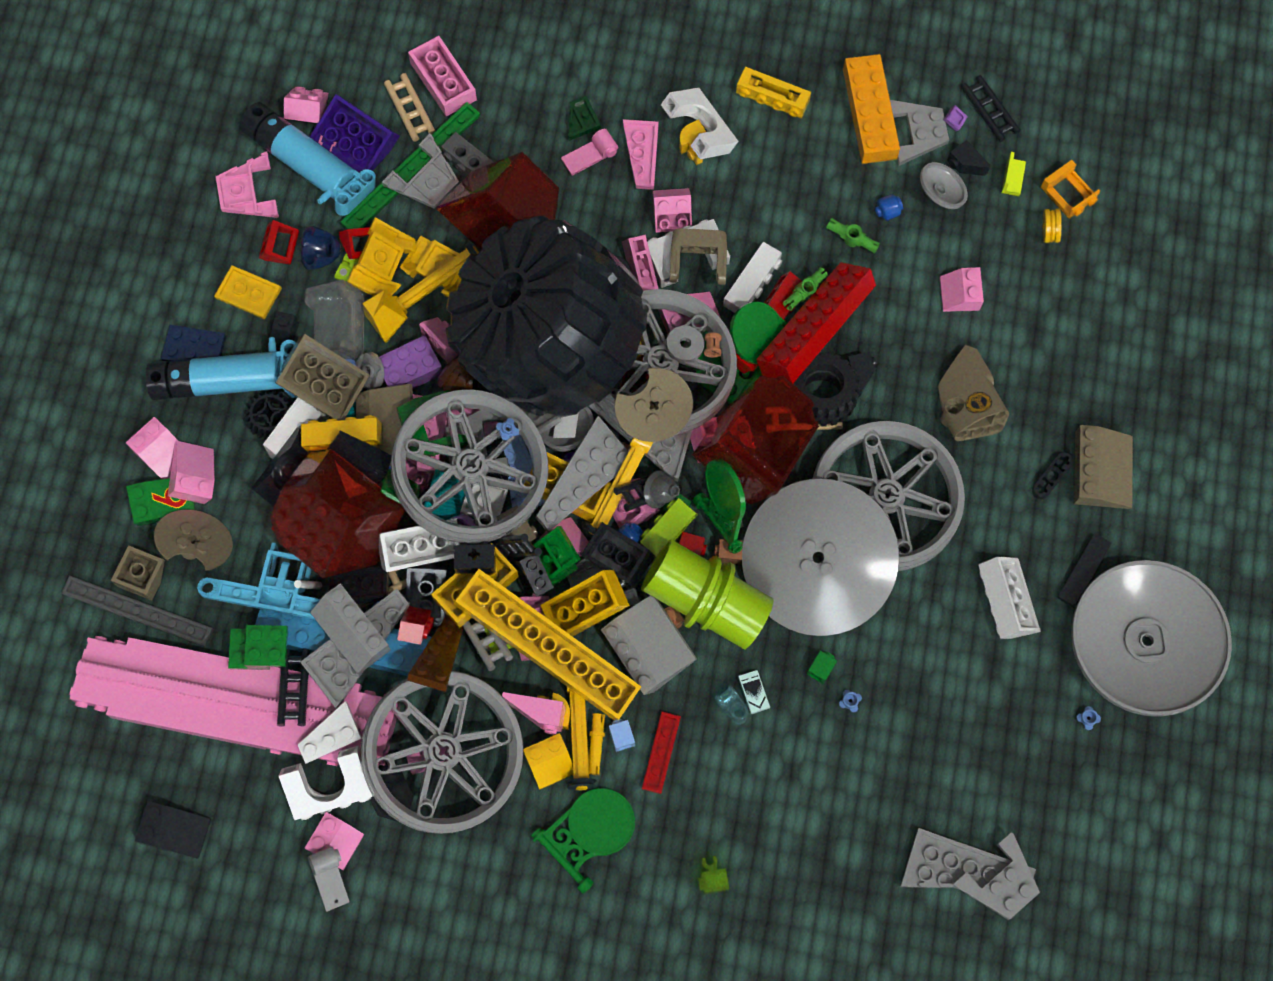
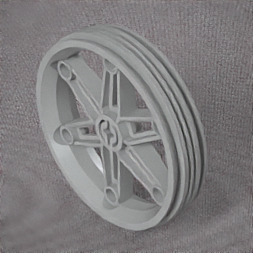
M664 289L645 290L641 296L643 309L647 312V323H649L658 346L650 347L645 330L641 338L642 345L639 344L637 351L638 354L644 355L643 362L635 360L631 369L636 371L618 392L624 395H634L642 391L647 382L633 394L629 390L645 371L649 375L647 368L668 369L677 373L685 381L718 386L713 396L705 404L692 411L687 424L676 435L684 434L711 420L726 403L736 377V350L724 322L710 307L700 300L678 291ZM651 309H665L684 314L691 318L684 326H691L701 334L705 330L708 333H719L722 336L720 341L722 366L700 359L685 363L674 360L668 354L666 339ZM694 324H700L702 327H697ZM686 341L682 347H690L689 342ZM679 363L704 370L706 373L700 374L677 369ZM717 373L721 377H715L713 374ZM611 392L598 404L610 418L619 423L615 414L616 395L614 396Z
M457 390L443 393L428 400L409 415L395 439L391 456V477L395 493L401 505L418 525L442 539L457 543L467 542L474 544L504 537L518 529L528 520L538 506L546 487L548 457L543 439L537 427L518 406L493 393L479 390ZM464 408L487 411L505 421L508 418L513 419L515 427L519 429V434L530 452L533 475L495 461L517 436L503 440L486 458L480 451L500 437L499 430L496 429L476 443ZM451 410H458L460 414L455 415ZM446 412L452 447L412 439L424 423L434 416ZM457 423L462 425L469 448L460 449ZM414 446L417 448V451L411 452L408 447ZM424 451L453 457L452 463L450 465L424 455ZM406 457L445 472L419 500L414 494L407 477ZM488 468L516 478L515 482L486 476ZM454 475L460 482L437 498L434 494ZM522 481L530 482L531 486H524ZM479 483L484 510L479 511L470 484ZM488 486L528 494L514 512L494 522ZM463 489L476 526L454 524L441 519L432 512ZM429 501L432 506L425 507L422 502ZM480 519H487L489 521V524H482L480 522Z
M878 421L867 423L842 434L825 450L812 478L827 479L831 477L836 481L871 487L869 496L879 504L887 516L897 512L902 539H897L898 547H905L908 553H901L899 551L898 571L920 566L939 554L954 536L963 515L965 501L964 485L953 457L932 435L915 426L901 422ZM880 439L902 441L913 445L922 452L893 474ZM872 440L875 442L876 445L871 446L867 443V441ZM857 444H863L869 478L830 471L833 464L844 452ZM876 453L886 478L880 480L877 479L872 455ZM923 456H929L931 461H925ZM934 463L938 466L945 479L949 503L911 490ZM918 465L920 469L902 487L897 480ZM905 497L932 506V511L903 505ZM939 509H945L948 514L942 515ZM905 514L945 522L942 529L930 542L917 550H912Z
M458 671L451 672L448 686H451L452 689L438 726L434 725L405 698L410 693L427 686L405 679L388 691L377 703L367 720L361 741L362 771L367 786L377 803L398 822L427 833L442 834L463 831L490 818L505 804L518 782L523 763L522 734L515 714L509 704L486 682ZM456 688H461L464 691L463 698L456 696ZM469 692L480 698L491 708L502 728L460 735ZM397 702L405 704L406 709L404 712H399L396 709ZM456 704L459 707L452 735L443 731L452 707ZM392 710L419 745L377 758L379 732L386 716ZM410 714L433 734L427 741L407 718ZM498 732H502L505 735L504 742L497 740ZM489 737L490 743L462 752L460 742ZM506 745L507 758L505 770L499 785L493 792L466 757ZM445 747V754L439 755V748ZM423 751L425 761L395 765L394 760ZM380 760L387 762L388 769L386 771L379 770L378 762ZM458 762L477 784L475 788L471 787L452 769ZM425 768L415 812L402 805L390 793L381 775ZM432 768L442 771L432 798L427 799ZM448 776L481 805L475 810L459 817L432 818ZM482 790L486 791L489 795L486 802L480 799V792ZM423 805L428 806L430 809L427 817L420 813V808Z

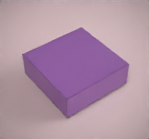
M954 105L947 113L944 121L955 131H959L968 116Z

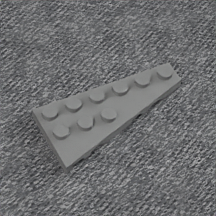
M599 416L596 417L535 517L547 532L616 476L628 453L627 449Z

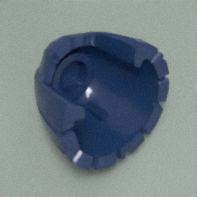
M309 226L305 229L304 237L301 240V258H303L302 262L306 269L315 270L326 267L339 257L341 244L334 235L314 226Z

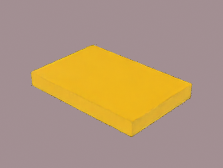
M231 265L214 297L265 320L282 288L280 285Z

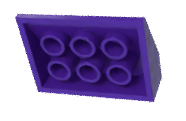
M335 94L310 135V138L317 143L322 135L321 142L323 144L321 146L330 151L331 145L337 142L330 152L359 173L365 169L373 171L389 154L400 135L337 94Z

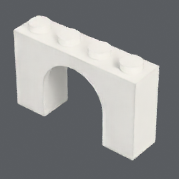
M700 88L669 92L662 102L661 106L670 118L689 116L696 120L699 119L706 128L707 132L699 133L691 144L692 149L700 159L729 154L739 142Z
M711 219L709 221L703 220L694 226H686L684 229L718 230L714 219ZM669 232L660 238H651L647 241L654 272L661 288L674 284L669 282L673 232ZM727 250V265H728V264H729V261H730V255H729L728 250ZM705 254L711 269H716L717 254Z
M359 746L339 752L337 759L345 779V785L334 794L324 795L314 791L307 782L301 763L281 769L279 779L294 820H306L314 814L329 813L334 808H346L354 802H366L373 797L362 771L361 750Z

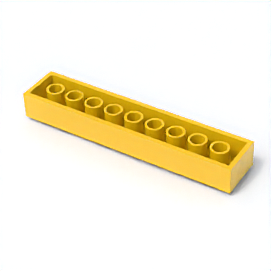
M480 569L475 572L453 603L614 721L620 719L641 688L635 681Z

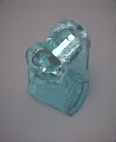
M731 685L719 696H714L717 704L735 724L746 722L749 713L748 707ZM740 709L744 711L745 715L743 717H736L734 712Z

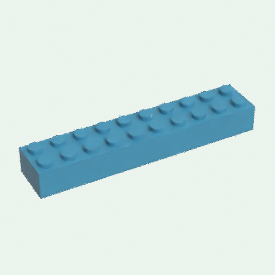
M263 609L259 610L255 625L288 626L287 649L302 652L303 649H308L311 654L330 640L326 632L314 619ZM393 629L385 640L390 647V651L369 666V668L408 676V673L432 637L428 636L427 639H423L421 645L397 640L399 629Z

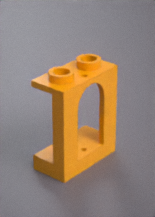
M1070 160L1045 178L1040 187L1069 219L1074 215H1080L1086 206L1094 205L1098 201L1097 197L1100 193L1099 189L1093 192L1074 171L1076 164L1073 160ZM1065 178L1084 199L1075 207L1070 206L1053 188Z

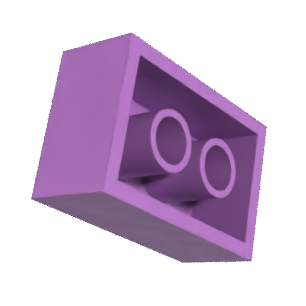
M425 335L379 357L384 367V383L386 387L412 384V389L437 378L442 371V366Z

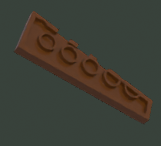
M446 615L408 673L407 681L446 692L464 627L458 628Z

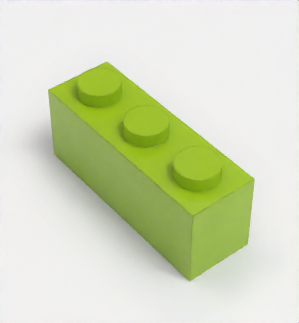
M680 498L672 500L667 506L669 510L664 515L660 514L654 521L655 526L651 530L648 528L641 536L643 538L641 543L656 557L663 546L670 539L675 541L698 515Z

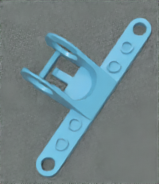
M272 543L270 550L267 552L258 587L208 577L200 580L197 587L199 594L207 599L314 620L315 618L310 612L321 600L303 596L306 589L296 588L294 586L295 581L286 580L290 566L288 562H282L278 578L272 577L278 557L302 561L297 580L309 581L313 564L311 550L306 549L304 557L279 552L276 543ZM272 557H273L272 567H271V570H270V564H271V560H272ZM207 583L213 584V590L209 593L203 592V586Z

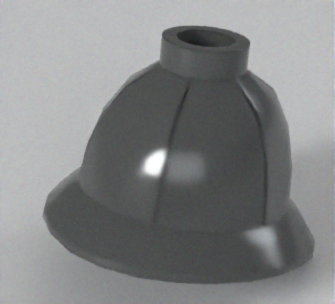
M655 471L645 482L643 491L645 502L651 508H661L679 495L680 488L675 480L664 471Z

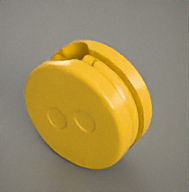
M1044 209L1043 241L1044 243H1059L1061 240L1060 209L1051 211L1050 209Z

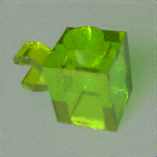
M713 856L712 865H707L706 859L702 858V866L708 871L701 872V878H698L699 890H703L704 895L729 891L726 868L717 870L716 856Z

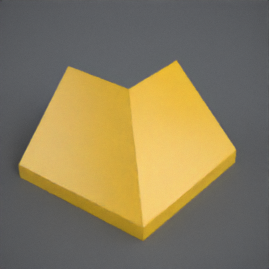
M384 290L362 303L364 315L385 343L390 340L408 318L388 290Z

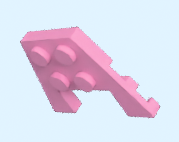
M263 152L261 156L247 160L246 164L240 167L235 166L216 176L222 212L279 217L276 200L257 203L252 173L271 169L268 152Z

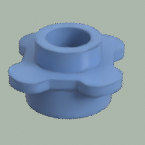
M508 418L506 422H499L496 425V429L499 430L503 440H508L519 434V429L515 427L514 420Z
M845 690L839 706L850 709L851 712H856L862 697L860 694Z
M1087 706L1082 714L1077 715V721L1082 722L1086 730H1091L1095 723L1101 721V717L1092 707Z

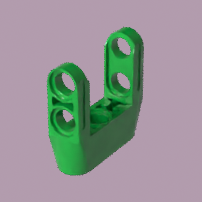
M445 390L418 397L398 406L397 412L401 425L423 403L451 391ZM424 424L412 438L452 447L451 436L429 441ZM458 434L461 449L467 446L468 442L465 435ZM410 446L409 450L411 452H416L417 448L414 446ZM424 451V455L429 457L438 455L437 453Z

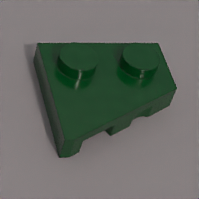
M587 96L570 102L569 141L601 128V124Z

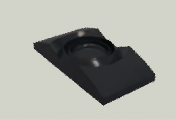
M297 427L251 489L273 508L280 511L297 495L300 485L305 478L316 470L324 450L306 451L301 446V429Z

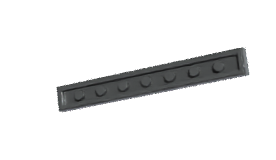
M69 576L61 593L64 596L203 647L207 646L214 630L212 627Z

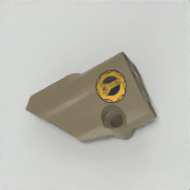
M967 345L963 347L937 387L942 407L940 421L949 428L956 441L997 434L1003 430L1009 416L1007 408L993 386V376L976 348Z

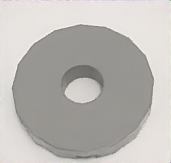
M682 325L675 327L670 331L666 339L668 354L679 362L695 361L704 350L702 334L691 326ZM687 341L690 347L684 348L680 345V342Z
M373 352L361 354L356 362V367L370 375L363 387L367 390L378 389L384 381L382 361Z

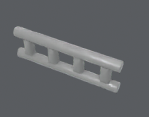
M467 621L463 625L489 671L495 669L496 666L493 662L504 656L506 661H510L513 658L505 642L490 630H488L490 635L481 640L479 639L476 631L484 627L479 622L471 625ZM495 641L499 650L489 655L484 647Z

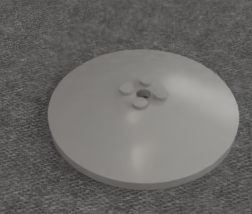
M809 479L780 489L758 508L745 533L742 548V567L746 583L774 599L773 607L769 614V617L774 621L798 633L816 636L834 635L860 626L875 615L886 602L898 574L899 547L890 519L879 504L868 494L841 481ZM816 552L823 553L824 561L822 563L814 561L813 555Z
M1150 560L1132 561L1115 566L1101 574L1089 585L1080 597L1073 615L1071 638L1078 666L1090 685L1101 696L1126 711L1144 716H1169L1185 712L1207 699L1219 686L1228 669L1232 651V638L1224 609L1213 592L1202 581L1177 566ZM1144 636L1151 639V646L1143 644L1142 638Z

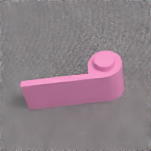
M601 129L593 135L592 142L561 157V160L571 176L607 157H613L617 153L618 145L607 129Z

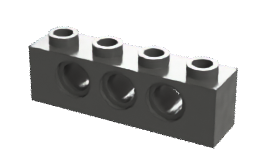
M457 132L441 146L442 155L445 160L455 164L461 173L465 172L473 183L480 184L487 194L497 197L511 183L510 174Z

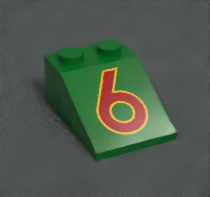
M170 478L126 486L133 521L137 526L159 522L165 515L174 511L195 510L194 502L168 497Z

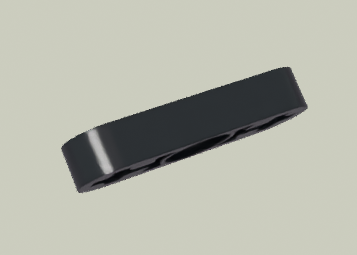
M1060 453L1032 488V494L1035 498L1040 500L1047 498L1073 465V458L1070 454ZM1066 459V464H1064L1063 467L1059 469L1058 466L1061 463V460ZM1048 472H1055L1058 479L1050 480ZM1044 483L1048 484L1044 492H1038Z

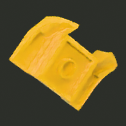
M375 217L367 233L369 234L368 240L357 265L352 268L347 283L373 296L384 290H388L393 295L401 286V284L391 281L403 253H415L416 241L413 237Z
M420 236L416 242L415 253H409L400 268L413 279L417 273L426 278L460 253L436 240L430 241ZM458 274L441 285L444 288L441 291L444 296L449 297L450 291L457 290L461 281Z

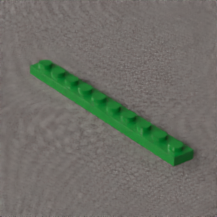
M466 102L432 134L440 150L442 151L441 146L455 132L461 135L480 117V113ZM418 148L394 172L408 183L432 158L422 149ZM381 183L340 222L346 230L363 228L399 193L383 186Z

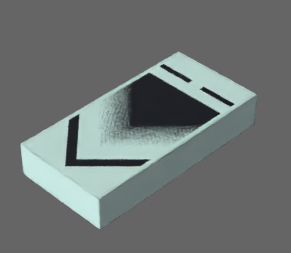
M758 670L738 676L750 713L754 714L770 709Z

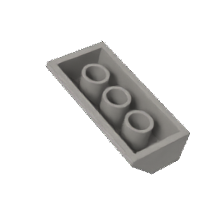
M341 583L326 593L310 612L358 675L390 651L387 642Z

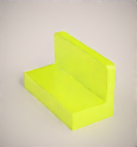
M1011 152L1006 164L1001 193L1020 196L1026 161L1014 159L1015 152Z

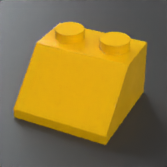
M560 733L523 749L539 790L573 775V763Z

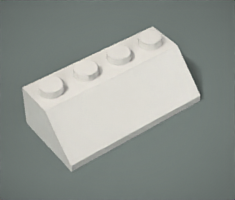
M297 398L263 444L269 457L274 459L296 428L301 429V424H306L311 420L323 422L329 416L302 399Z
M457 518L446 520L448 522L457 524ZM420 525L379 533L381 566L383 570L390 572L454 558V545H459V543L437 537Z
M995 557L979 564L980 577L985 585V594L989 599L991 613L994 616L997 625L996 630L1000 635V639H1012L1041 632L1019 559Z

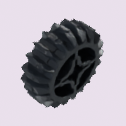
M265 390V395L263 396L258 393L257 399L252 397L253 403H247L249 409L244 411L245 415H247L244 417L245 422H247V428L251 429L253 435L257 434L259 439L264 436L266 440L277 426L276 423L284 417L293 402L289 401L288 396L284 397L282 392L277 394L274 390L271 394ZM272 404L281 405L283 408H274ZM270 410H271V412L273 413L272 416L270 417V418H271V421H270V419L268 418V417H269V414H270ZM256 422L267 423L269 427L260 426Z

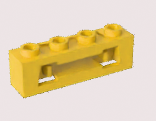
M748 67L744 68L736 88V93L741 97L753 99L759 104H766L775 110H781L793 117L799 118L803 117L811 97V92ZM751 75L762 79V81L751 77ZM789 90L799 93L800 95L794 94Z

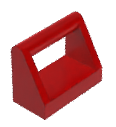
M272 220L267 225L259 259L290 265L299 230ZM277 232L291 234L285 257L272 252Z
M370 227L347 229L339 232L340 241L349 259H359L362 251H354L352 238L369 237L367 233Z

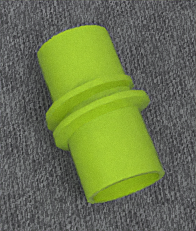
M672 539L658 553L641 587V590L685 615L683 626L686 628H690L697 622L701 624L700 628L706 631L709 629L742 649L748 648L756 639L765 625L774 603L772 597L734 576L735 565L733 563L726 562L722 565L721 558L718 556H712L709 560H706Z

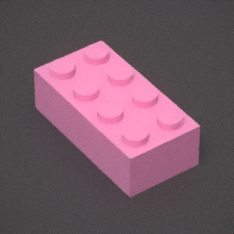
M440 36L408 52L410 64L446 117L458 111L466 102L471 104L477 100L475 88Z

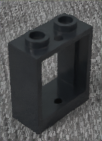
M539 556L509 559V562L518 571L519 577L517 579L525 595L537 597L554 588Z

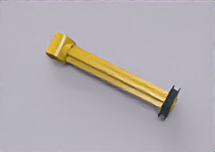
M470 242L465 245L466 249L401 296H392L405 315L408 313V308L458 274L470 254L478 255L479 251L476 247L472 246Z
M632 438L630 442L631 447L592 523L585 521L586 526H582L589 533L594 535L602 522L606 525L609 524L623 497L622 494L616 495L614 488L630 483L644 454L649 452L653 442Z
M567 687L570 699L573 779L566 782L570 784V786H567V789L589 790L597 787L594 784L597 780L589 778L586 701Z

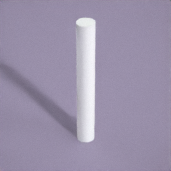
M296 580L294 586L304 589H321L322 583Z

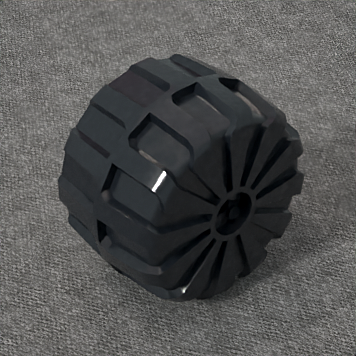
M544 215L532 216L516 221L512 227L503 226L485 238L482 243L483 249L478 255L470 254L459 270L458 275L461 281L457 290L450 291L446 305L447 311L451 313V326L445 329L448 345L459 355V365L491 393L537 416H543L546 413L554 414L560 418L576 415L581 409L595 402L599 403L608 396L623 375L630 371L635 362L647 323V312L643 309L641 298L643 290L636 277L609 249L591 235L565 220H551Z

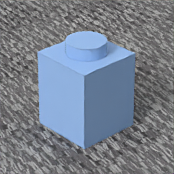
M623 719L611 722L612 725H609V731L615 751L634 747L635 741L628 720L623 721Z

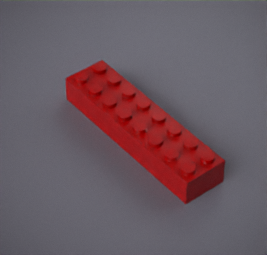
M840 262L756 359L762 375L793 384L874 289L876 283L871 268Z

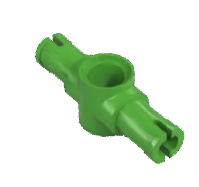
M831 218L826 229L839 234L849 247L862 246L875 254L880 246L879 242L867 237L862 232L861 227L856 224L844 225Z
M818 268L812 276H808L797 284L793 293L783 301V305L786 306L790 303L787 309L791 311L800 301H804L815 293L818 284L828 276L827 272L821 274L825 269Z

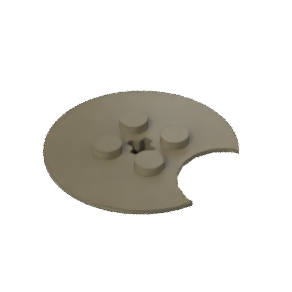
M647 368L649 380L642 391L634 395L617 393L615 414L620 426L630 436L641 441L657 442L666 440L683 429L692 413L693 397L688 384L677 373L664 368Z
M178 510L171 512L157 523L154 530L156 548L167 561L173 556L181 554L189 560L197 558L203 563L205 571L224 564L232 552L233 541L226 526L215 517L201 511Z

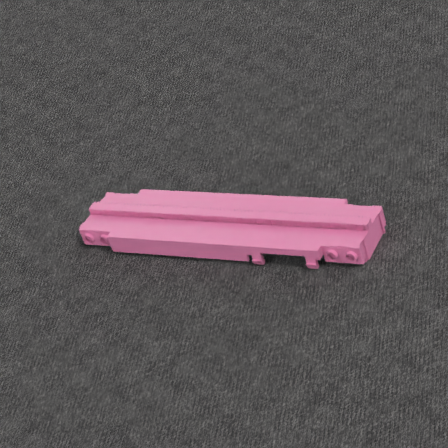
M95 636V639L88 637L87 647L84 649L82 658L77 664L75 670L77 675L69 693V699L75 702V706L87 708L88 705L93 706L94 710L106 712V715L112 719L264 750L270 749V753L279 755L282 752L302 755L298 744L336 710L309 674L306 725L298 726V720H285V726L279 727L277 726L281 668L270 667V670L228 669V657L129 637L127 644L120 640H114V643L108 642L106 638ZM289 670L288 674H301V672ZM288 682L287 693H299L300 682ZM355 683L342 704L347 701L359 731L363 736L364 728L371 712L383 697L376 696L375 692L368 690L362 693L361 684ZM287 701L286 712L298 711L299 701ZM399 702L396 703V709L398 711H400ZM392 710L386 716L379 732L377 758L386 756L389 753L397 716ZM362 739L318 759L326 760L328 765L338 766L337 758L339 752L359 746L361 750ZM380 760L378 767L379 765L385 766V761Z

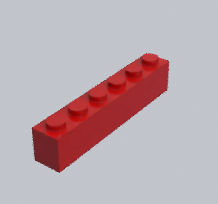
M791 271L780 277L764 302L771 306L785 321H787L785 319L786 316L792 313L793 310H788L787 307L790 303L784 306L783 301L793 293L795 286L802 281ZM736 353L737 369L742 373L754 371L758 365L744 361Z

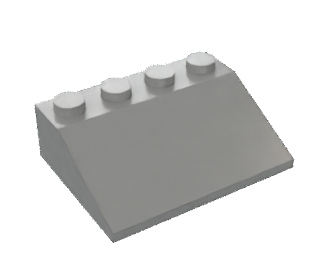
M648 596L601 629L634 681L641 686L640 690L643 695L654 693L697 660L660 602L652 596Z

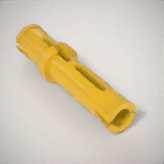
M598 713L593 714L592 729L589 732V736H591L589 774L600 775L603 737H605V715Z

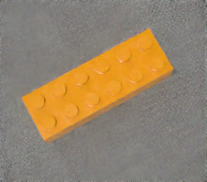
M881 55L845 58L843 73L861 163L897 160L900 146Z

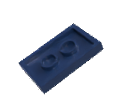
M170 325L161 360L170 362L174 360L221 356L226 335L220 332Z

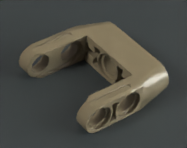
M684 228L673 230L669 282L677 283L679 278L680 252L717 254L716 280L718 285H725L727 265L726 232L721 230Z

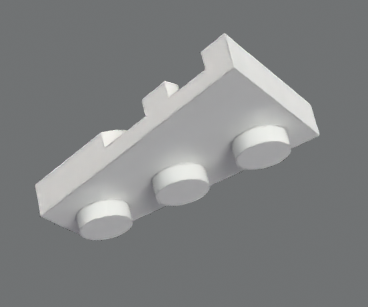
M347 701L340 705L298 744L305 764L362 739Z

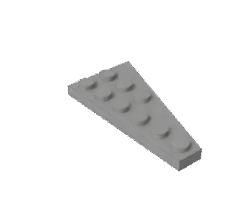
M396 589L364 614L383 639L386 640L410 605L398 589ZM331 639L300 662L336 709L342 704L363 673L361 672L359 675L356 673Z
M918 828L900 887L955 888L952 884L968 872L982 888L1004 869L1011 860ZM1029 867L1034 878L1036 869Z

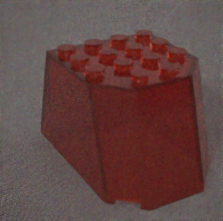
M520 152L471 171L438 205L437 210L482 250V243L485 238L503 226L512 227L516 221L522 218L544 215L551 220H556L559 187L527 155Z
M760 376L716 418L692 456L705 467L710 461L715 459L726 461L738 476L744 491L745 501L749 504L778 494L819 427L812 407H814L813 401L784 376H778L777 378Z
M329 449L307 454L283 486L270 519L278 543L322 578L377 565L380 562L379 533L395 530L405 509L400 503L385 496L381 492L379 485L334 450Z

